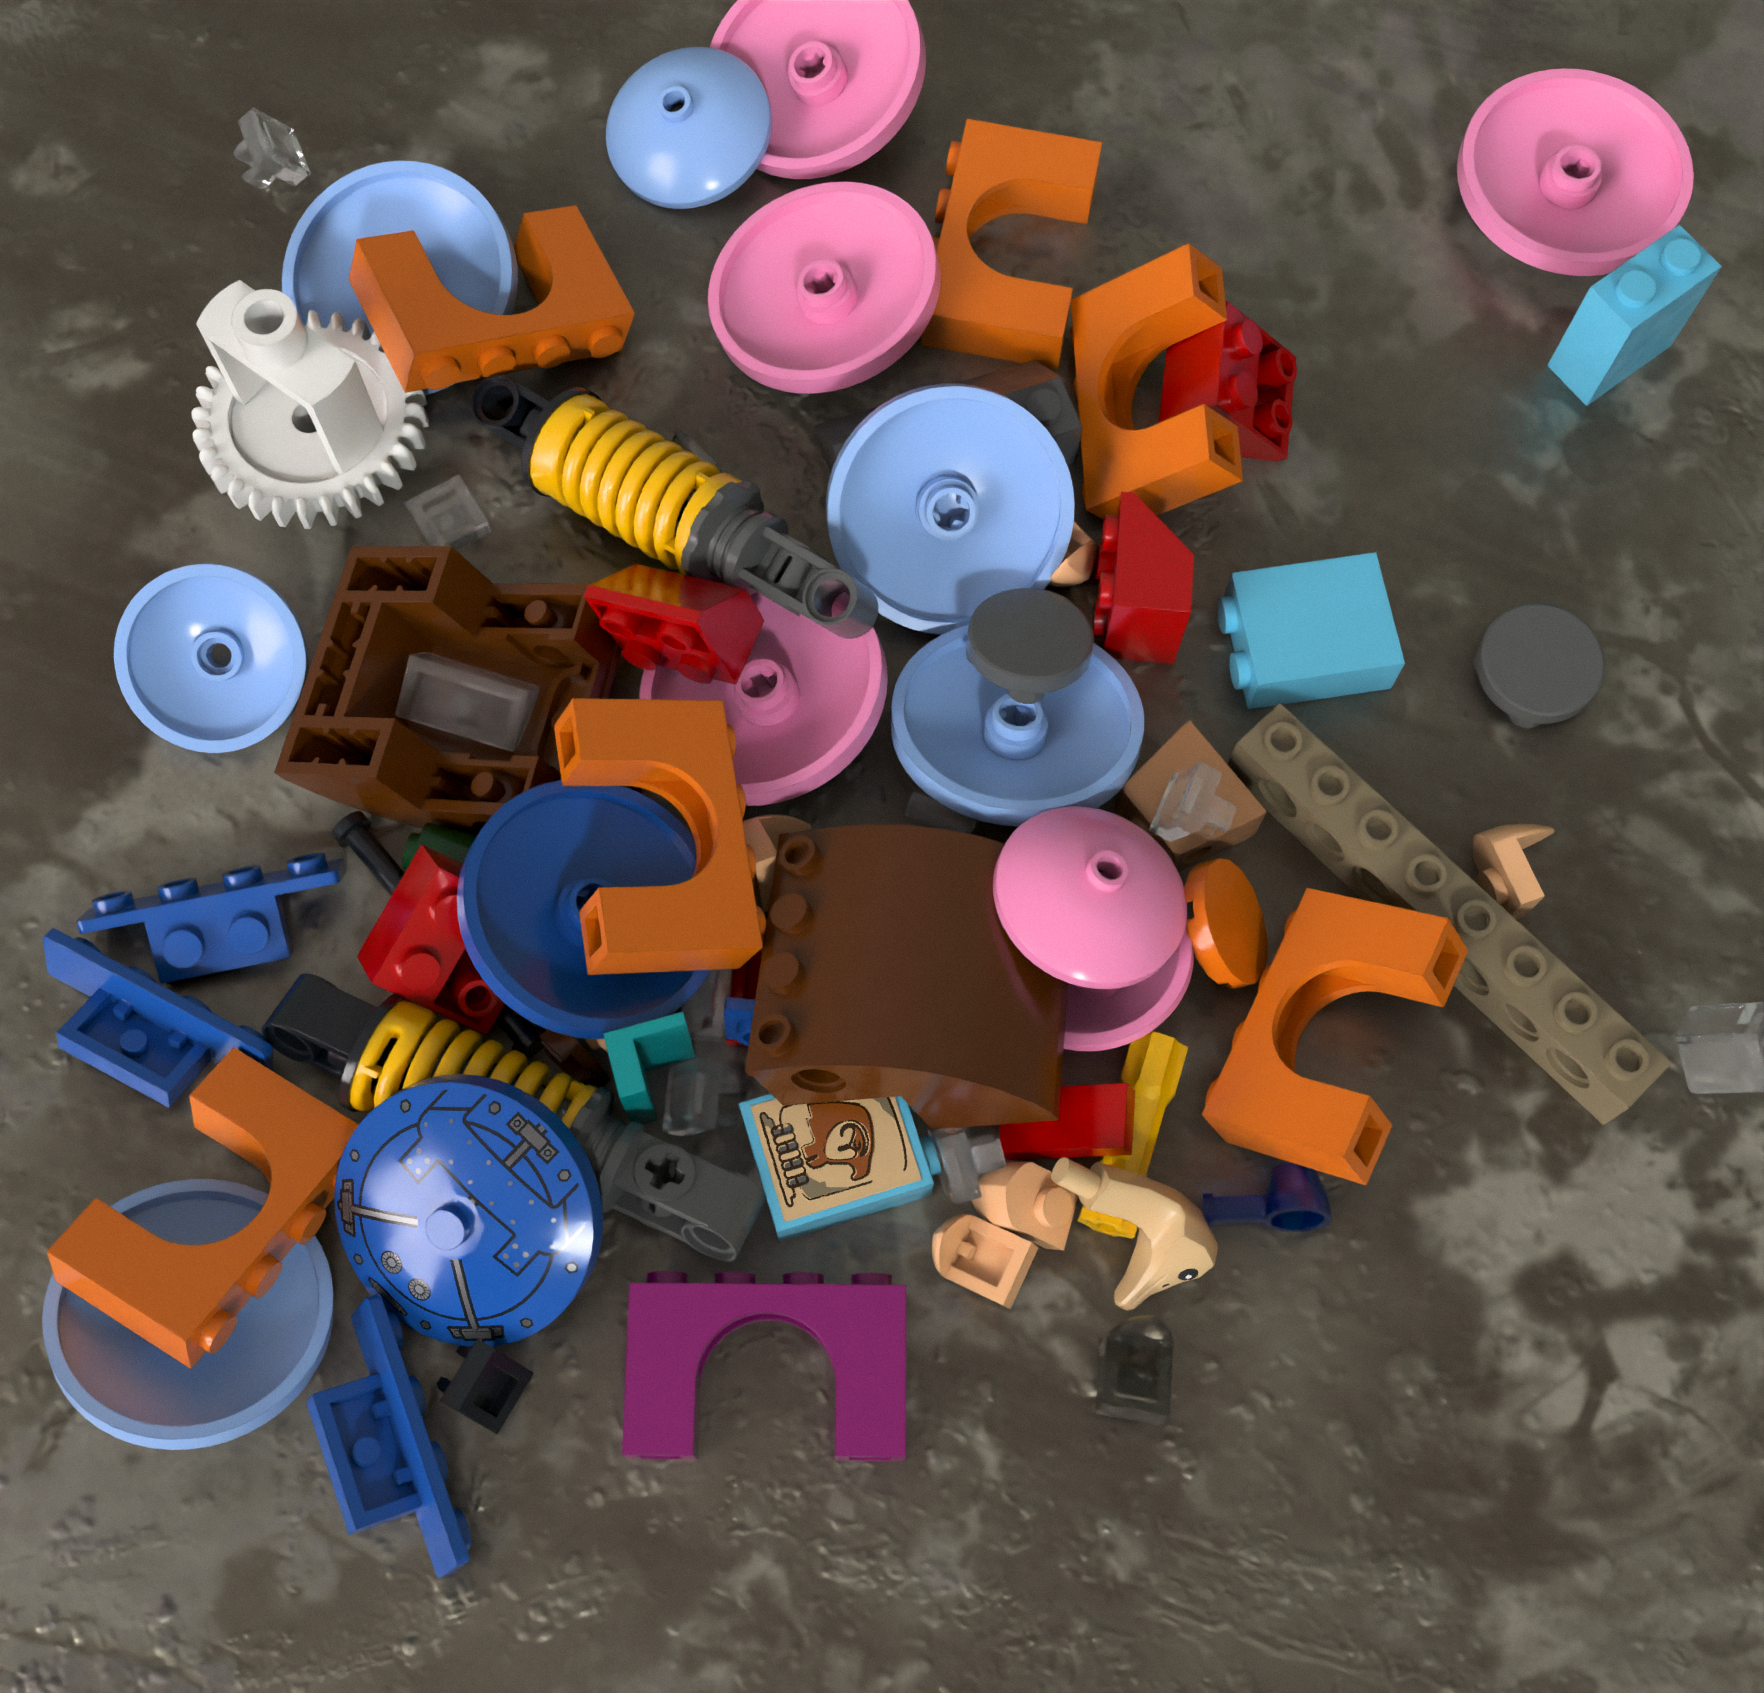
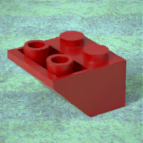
M1225 301L1226 321L1167 348L1159 423L1205 404L1238 426L1241 457L1275 462L1285 460L1288 455L1289 432L1293 425L1291 410L1294 380L1297 376L1296 356L1229 301Z
M1121 491L1116 515L1105 514L1102 543L1098 544L1095 579L1100 580L1098 598H1095L1093 607L1094 635H1102V649L1114 659L1174 664L1191 614L1194 554L1134 492Z
M634 564L588 585L584 593V598L599 617L601 627L611 634L621 648L622 656L629 663L645 670H656L657 666L678 670L688 679L702 684H710L714 679L737 685L765 621L747 589L639 564Z
M421 844L359 951L357 958L372 984L487 1035L505 1003L496 996L474 967L461 936L457 915V889L463 864Z

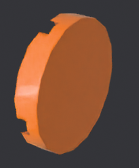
M1217 858L1199 863L1189 872L1184 886L1186 903L1193 901L1195 917L1187 919L1186 930L1188 938L1191 939L1196 959L1208 977L1219 985L1228 983V988L1236 989L1255 984L1265 970L1268 959L1267 932L1262 909L1255 891L1243 871L1231 860Z

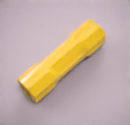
M1151 1031L1142 1038L1129 1043L1119 1083H1128L1136 1091L1132 1155L1102 1156L1101 1163L1147 1177L1148 1167L1164 1111L1176 1094L1188 1047L1179 1043L1175 1038ZM1083 1204L1078 1217V1222L1087 1225L1092 1230L1114 1237L1133 1239L1138 1228L1129 1220L1088 1210Z

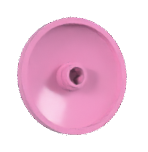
M737 0L722 19L709 47L723 50L738 57L760 79L771 105L772 131L768 148L756 169L770 175L789 179H815L834 175L862 163L877 153L896 135L911 114L921 92L926 68L924 35L909 0Z
M1561 68L1533 72L1518 77L1498 88L1486 98L1472 117L1462 140L1457 161V178L1460 193L1465 207L1480 230L1494 244L1512 257L1541 270L1570 276L1609 274L1677 227L1688 207L1693 189L1694 172L1690 150L1682 132L1671 116L1654 99L1635 86L1606 74L1582 69Z
M827 182L803 187L789 192L760 208L729 238L721 250L711 274L708 288L709 316L713 329L730 360L743 373L760 384L773 389L800 394L824 393L848 388L862 383L889 368L922 335L931 320L939 298L941 286L939 257L924 220L911 205L899 196L885 189L858 182Z
M755 592L750 596L765 621L737 685L714 679L710 684H702L688 679L678 670L657 666L656 670L644 669L639 699L723 700L726 723L732 725L736 737V750L733 758L736 784H740L744 789L746 806L769 805L794 799L824 785L845 769L871 738L884 708L888 684L885 653L874 627L858 638H842L802 614L797 616L762 594ZM843 592L835 599L832 605V617L840 615L847 608L850 601V596L847 593Z

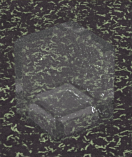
M1764 1002L1692 1006L1675 1036L1689 1091L1694 1094L1764 1092Z

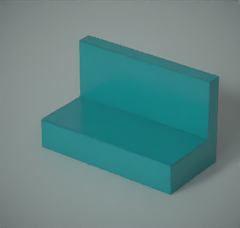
M684 1012L603 1033L618 1095L630 1122L636 1120L642 1124L658 1121L646 1071L696 1057Z

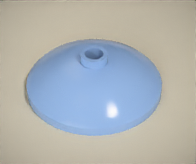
M687 47L672 50L657 56L641 66L628 78L616 95L606 124V146L609 159L628 189L651 204L672 209L705 206L734 192L745 183L759 166L771 137V105L768 95L756 73L738 57L723 50L709 47ZM684 103L680 110L670 112L675 106Z
M214 563L194 564L173 569L158 576L133 597L126 607L117 628L114 642V666L117 680L126 702L134 714L151 731L168 742L185 749L206 753H223L243 749L260 742L280 728L290 717L298 704L308 675V649L302 626L293 609L283 596L263 579L250 572L228 565ZM217 643L224 644L230 649L232 658L228 665H221L214 660L212 651Z

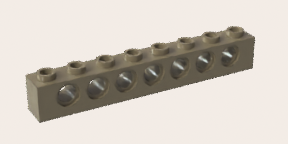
M1281 703L1236 743L1227 765L1263 808L1357 896L1366 901L1449 918L1469 950L1454 986L1602 1125L1607 1124L1628 1110L1672 1064L1668 1058Z

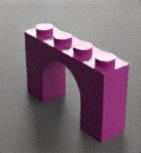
M655 1271L647 1273L646 1283H629L622 1455L626 1458L641 1460H698L700 1385L702 1373L710 1354L728 1334L744 1325L760 1321H779L794 1325L810 1334L823 1347L832 1363L836 1379L835 1461H905L906 1285H892V1275L885 1273H857L851 1275V1284H824L823 1274L793 1272L783 1274V1284H756V1274L748 1272H720L715 1274V1283H687V1273Z

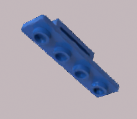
M312 853L288 860L286 862L288 869L264 874L260 865H252L227 871L222 874L223 882L198 886L196 878L171 881L157 887L158 895L134 899L132 891L109 893L93 899V908L88 909L76 922L80 934L144 922L160 984L291 957L293 948L280 895L339 883L346 873L345 862L343 858L327 861L325 853Z
M52 928L42 938L48 973L54 978L90 996L82 1007L56 1032L58 1047L168 1108L173 1105L210 1062L217 1065L233 1047L273 1071V1048L255 1029L245 1025H234L212 1013L208 1006L199 999L192 996L182 997L158 984L143 969L135 966L126 967L105 956L92 942L84 938H72L55 928Z
M380 1294L365 1298L351 1315L370 1376L314 1393L307 1399L306 1404L349 1536L415 1512L436 1576L440 1579L453 1574L469 1562L467 1550L471 1547L470 1529L462 1511L452 1507L444 1483L448 1479V1466L443 1450L436 1441L430 1442L422 1418L426 1410L422 1387L415 1376H408L400 1353L403 1348V1333L400 1322L393 1311L386 1312Z

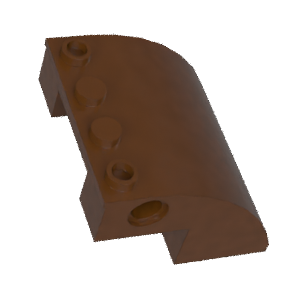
M351 546L274 773L284 780L308 791L382 818L422 829L427 822L479 834L490 817L515 796L536 786L561 780L554 725L572 698L608 699L622 650L611 634L601 627L599 617L584 598V593L591 583H492L452 546Z
M862 824L780 834L745 1072L749 1076H753L783 1106L901 1096L931 1129L1059 1120L1068 983L1044 972L1026 958L1014 945L1001 924L993 897V875L998 856L1005 844L982 836L948 829L904 824Z

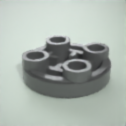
M1010 589L987 598L973 612L968 627L966 656L981 675L992 683L1007 689L1008 695L1014 701L1023 704H1034L1039 702L1045 693L1065 688L1083 675L1090 664L1094 633L1086 614L1069 599L1042 589Z
M1528 603L1505 611L1492 622L1482 637L1473 657V667L1483 690L1491 701L1507 713L1515 725L1522 728H1533L1539 724H1551L1567 720L1583 710L1601 686L1605 672V658L1602 646L1594 631L1576 614L1552 604Z

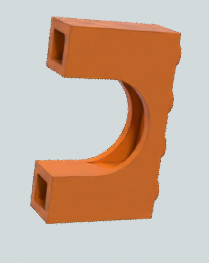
M972 119L966 120L962 142L952 140L948 153L946 176L953 177L951 189L941 188L939 192L935 223L943 224L940 237H931L939 257L941 286L935 311L922 333L921 345L1017 363L1037 360L1047 368L1058 370L1073 288L1001 274L981 261L974 252L970 239L984 224L1009 214H1031L1087 224L1103 142Z
M577 205L523 213L514 250L517 263L538 302V306L530 311L514 315H497L479 311L455 298L440 282L414 230L356 240L349 282L405 393L428 388L439 390L454 383L486 378L492 375H506L511 372L537 367L553 368L563 362L589 357L605 358L615 352L622 351L635 312Z
M1187 243L1071 299L1072 326L1070 328V338L1074 347L1076 367L1074 391L1078 399L1079 421L1082 426L1079 447L1082 451L1084 481L1081 486V493L1086 510L1103 520L1105 514L1116 515L1121 491L1134 492L1157 516L1243 482L1238 426L1207 405L1202 404L1145 429L1135 430L1132 420V403L1135 390L1150 363L1171 345L1227 320L1222 268L1190 243Z
M572 698L554 725L562 786H633L652 791L669 801L683 815L692 831L696 845L695 870L690 880L669 886L600 887L579 910L587 974L600 975L741 968L763 948L762 943L765 937L766 920L761 907L756 906L752 881L755 876L756 859L753 848L746 844L742 820L746 809V798L743 787L740 784H736L733 766L736 737L732 725L726 723L723 700Z
M1306 888L1297 910H1294L1286 921L1284 938L1272 964L1265 968L1260 977L1258 994L1245 1021L1239 1024L1234 1033L1232 1050L1219 1078H1216L1211 1083L1206 1094L1205 1108L1202 1116L1226 1143L1367 1185L1393 1125L1371 1096L1298 1075L1296 1069L1297 1045L1304 1028L1318 1011L1330 1002L1352 993L1380 992L1444 1008L1469 951L1449 918Z
M234 1047L195 1088L189 1097L194 1128L253 1164L270 1185L269 1195L258 1215L246 1227L226 1239L209 1244L184 1245L157 1237L101 1200L95 1198L47 1250L53 1275L57 1283L190 1369L194 1367L206 1351L213 1354L226 1343L237 1324L236 1315L252 1296L261 1298L269 1291L282 1270L283 1264L281 1261L297 1242L301 1245L306 1244L317 1233L326 1216L325 1208L334 1198L336 1175L343 1151L351 1135L359 1125Z

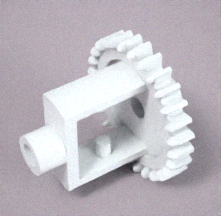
M241 280L227 286L208 303L196 324L219 369L214 366L206 368L205 374L214 389L205 386H199L196 389V397L202 407H195L191 412L192 419L197 426L192 436L200 451L199 459L208 475H211V479L221 494L227 492L234 506L238 509L248 504L255 519L260 521L272 510L278 525L286 527L294 513L297 512L304 529H311L317 512L323 511L330 526H335L338 523L339 507L345 506L357 519L362 516L359 499L366 497L380 506L384 503L378 489L380 484L397 490L403 486L395 468L414 471L417 466L410 450L425 448L426 443L420 429L429 427L428 417L424 407H422L427 404V400L423 390L404 392L375 332L372 335L370 334L365 321L360 318L356 319L352 324V328L348 331L343 315L339 312H334L331 316L330 324L327 328H324L318 313L310 310L305 326L293 301L286 294L273 289L255 291Z

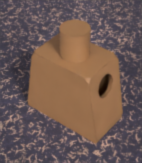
M1191 721L1185 723L1124 784L1119 791L1114 807L1117 815L1139 826L1160 844L1173 861L1178 872L1253 836L1267 812Z

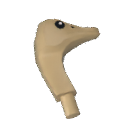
M1063 1157L1055 1164L1051 1174L1052 1181L1077 1194L1081 1204L1088 1210L1129 1220L1139 1228L1137 1243L1128 1268L1114 1294L1115 1304L1120 1308L1122 1307L1127 1311L1135 1309L1149 1296L1176 1284L1200 1278L1215 1265L1219 1246L1201 1210L1176 1189L1141 1174L1101 1162H1096L1088 1169Z

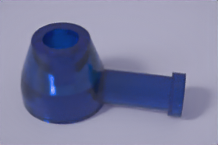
M1291 1162L1279 1164L1273 1168L1265 1195L1213 1197V1193H1203V1212L1209 1227H1215L1214 1224L1264 1222L1267 1227L1277 1231L1307 1232L1323 1228L1332 1220L1329 1197L1317 1171Z

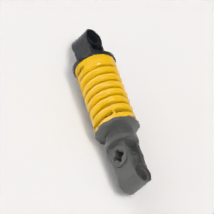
M492 375L483 379L474 389L470 401L471 413L474 419L480 425L523 450L521 457L522 477L527 487L535 493L545 497H552L561 505L570 507L578 515L587 517L593 524L604 527L613 536L622 538L630 546L641 549L650 558L660 560L665 567L671 570L680 571L681 574L718 583L724 582L727 585L747 589L750 595L758 592L795 615L800 616L802 614L839 637L846 639L858 638L866 634L875 624L878 616V602L874 593L854 577L831 564L830 560L788 535V525L783 518L772 512H764V503L761 500L760 489L757 485L745 479L742 481L728 473H720L718 468L712 463L701 461L698 455L692 452L683 451L677 443L665 440L661 434L655 431L647 430L638 421L629 420L626 414L621 411L610 410L597 394L586 388L575 387L568 389L551 401H548L504 375ZM513 404L510 413L505 417L508 408ZM849 591L850 601L847 608L840 615L832 617V605L835 599L843 592Z
M305 973L299 975L261 1028L265 1040L279 1053L294 1061L308 1063L341 1079L339 1102L343 1108L352 1112L370 1113L386 1099L413 1083L442 1075H478L496 1079L523 1090L553 1111L571 1130L582 1146L597 1179L604 1213L614 1208L639 1220L646 1226L658 1229L689 1244L698 1252L712 1259L725 1262L736 1259L766 1202L764 1191L748 1177L732 1170L722 1169L686 1152L679 1146L669 1144L648 1134V1126L636 1120L626 1124L625 1121L619 1118L616 1119L611 1115L614 1094L610 1090L602 1086L596 1088L592 1085H584L573 1080L570 1075L563 1072L557 1073L550 1080V1068L547 1064L534 1061L527 1066L525 1054L513 1050L505 1055V1048L502 1043L495 1040H487L482 1044L480 1033L471 1029L460 1033L458 1023L450 1019H442L436 1023L437 1018L433 1011L402 996L392 994L379 1007H376L338 989L335 985L319 976ZM671 1162L675 1164V1170L670 1169ZM663 1183H665L666 1185L661 1190L660 1188L662 1187ZM650 1203L655 1205V1211L650 1208Z

